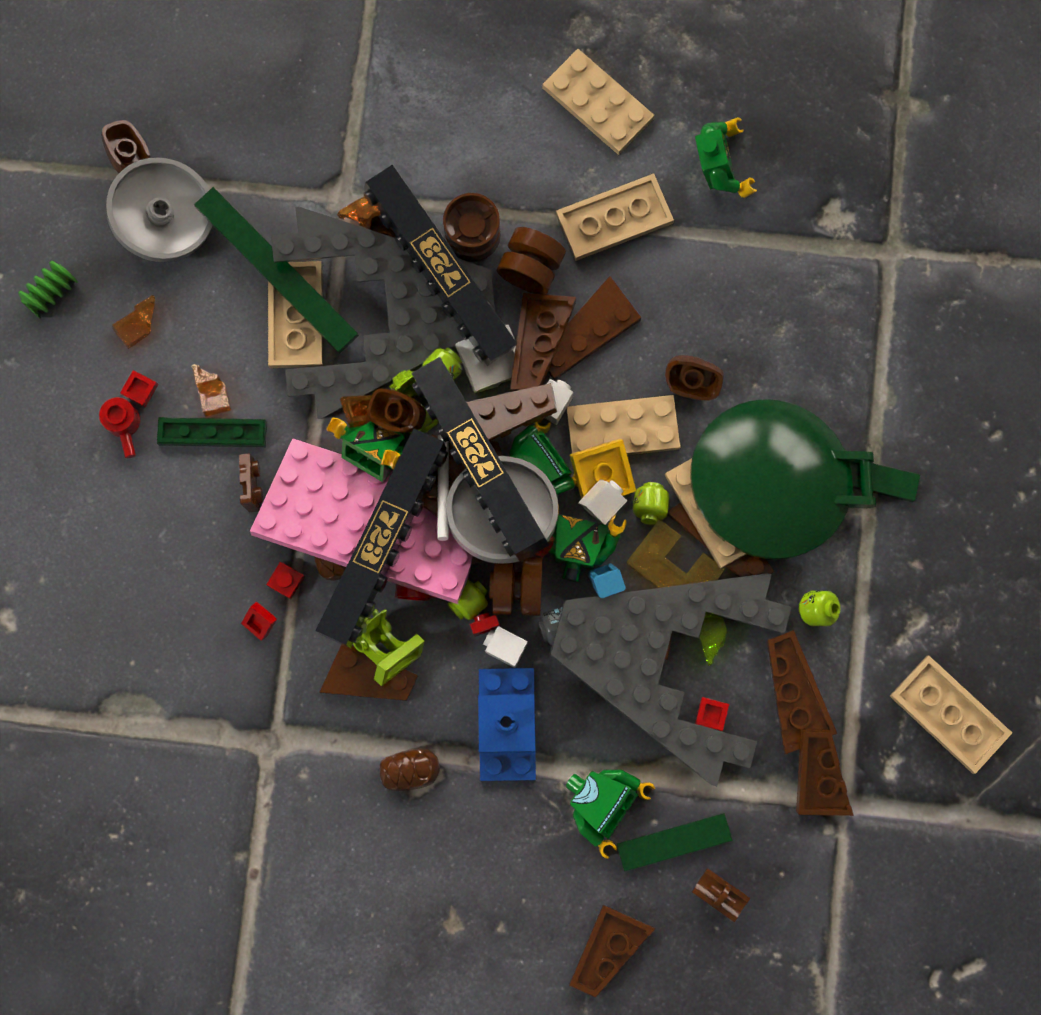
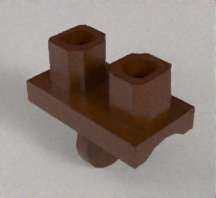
M708 868L691 891L733 922L737 920L739 914L750 900L748 896Z

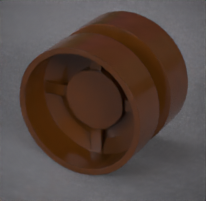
M465 193L457 196L447 205L443 215V225L446 242L455 255L465 261H480L492 255L497 249L501 238L500 217L495 204L484 195Z
M517 227L508 243V248L511 252L503 254L496 271L504 280L522 290L545 295L548 293L555 278L551 270L559 269L566 250L558 241L540 231L527 227Z
M528 557L523 560L521 572H516L515 562L494 563V571L490 572L489 593L490 599H493V614L511 615L515 600H520L522 615L540 616L542 558Z

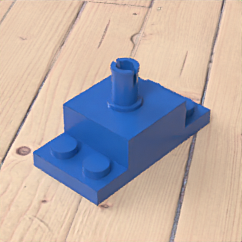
M534 668L479 669L480 781L536 780Z

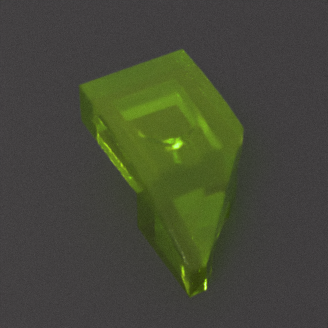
M705 612L699 638L708 666L714 663L718 651L725 643L727 629L723 617Z

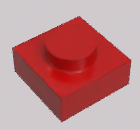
M133 370L120 394L146 407L159 384Z
M279 562L266 585L292 599L305 576L286 564Z
M255 602L250 606L241 624L262 641L269 635L277 618L258 602Z
M489 613L474 617L475 622L470 624L474 637L490 632V630H495L498 626L500 627L497 616H490Z
M701 697L695 724L723 731L729 704Z

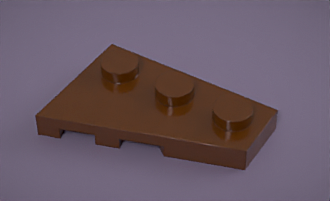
M341 645L320 693L407 701L418 675L404 669L381 686L374 680L377 665L355 647L351 646L350 649Z
M602 905L569 986L596 998L655 928Z

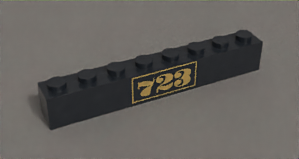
M391 165L366 181L364 186L365 192L363 193L365 199L370 206L373 207L375 205L381 213L379 218L387 229L391 228L396 235L395 241L402 251L407 250L412 258L410 262L416 272H422L428 280L426 285L429 291L434 296H439L443 302L441 306L445 314L449 318L453 317L458 323L457 330L464 340L469 339L474 346L472 351L481 363L484 361L489 366L517 345V342L395 167Z
M438 357L412 372L411 374L416 383L412 384L420 399L425 396L429 403L424 406L432 421L437 418L441 424L437 428L445 443L450 440L454 448L450 450L451 455L457 465L463 463L467 471L462 474L470 488L474 485L477 487L479 494L475 497L483 510L489 508L493 515L489 518V521L496 533L502 531L506 540L502 544L509 556L511 557L515 554L521 562L549 546L442 359Z
M413 429L315 630L320 635L350 649L353 643L357 644L363 633L361 626L365 617L370 618L374 611L376 603L373 601L376 594L384 590L388 581L386 574L389 567L396 565L400 556L398 549L402 541L406 542L411 534L412 526L410 524L414 516L418 517L423 509L424 501L422 499L426 491L430 492L435 484L436 477L434 474L438 466L442 467L447 459L448 452L446 451L447 448L444 441Z

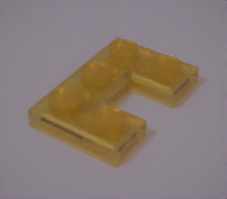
M660 519L626 562L627 565L657 588L715 581L725 570V568L720 569L718 564L705 553H702L687 574L665 558L681 535Z

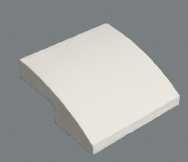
M509 324L505 325L510 334L513 336ZM469 339L455 344L474 393L498 387L501 383L512 379L516 346L487 366L484 361L481 363L472 351L474 346Z

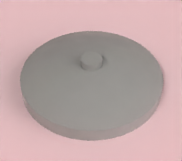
M167 158L139 160L124 168L115 177L109 188L106 201L108 224L118 242L138 257L155 262H171L183 259L197 251L211 232L212 224L194 206L209 191V188L193 169L183 163Z
M498 456L548 542L555 530L558 519V499L551 481L539 468L525 460L515 457ZM461 473L450 488L446 504L448 525L454 539L465 551L478 559L502 564L518 562L519 560L514 554L510 557L502 542L506 538L502 531L496 533L492 527L489 518L493 515L489 508L483 510L475 497L479 494L477 487L474 485L470 488Z

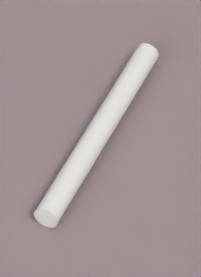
M438 435V439L444 441L441 435ZM449 441L445 443L446 451L448 452L447 459L442 467L438 466L437 539L440 541L449 539V525L446 512L449 494Z

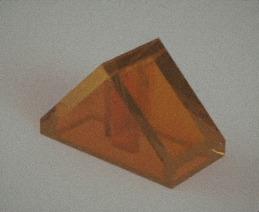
M372 395L343 396L340 398L350 428L370 422L367 416V409Z

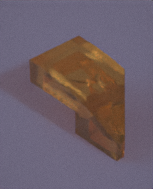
M362 197L341 209L337 216L343 220L346 217L360 222V226L366 227L370 215L374 212H379L375 205L373 207L370 206L365 197Z
M154 295L135 305L132 313L112 324L113 330L128 349L151 333L155 307Z
M193 364L195 384L199 391L205 417L230 411L231 406L225 383L220 380L218 375L210 374L201 369L199 365Z

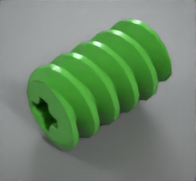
M54 261L49 262L52 271L45 268L41 269L44 278L39 276L33 277L36 286L30 283L26 284L29 293L18 292L21 302L39 319L41 317L38 310L46 313L49 311L45 304L46 302L56 305L53 296L64 297L61 291L62 287L69 291L72 289L68 282L69 280L78 283L71 273L61 264Z

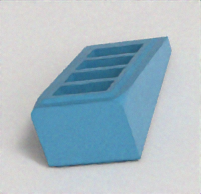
M611 563L590 570L587 573L600 598L622 592L626 588L620 570Z

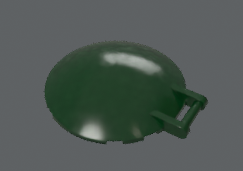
M770 399L748 401L726 410L705 429L692 456L690 469L691 489L698 510H701L711 530L723 541L726 540L739 548V551L759 558H793L806 554L827 541L843 522L848 508L869 509L876 507V498L873 497L871 463L874 462L873 452L845 451L840 440L829 426L819 417L800 406ZM852 464H860L862 496H853Z

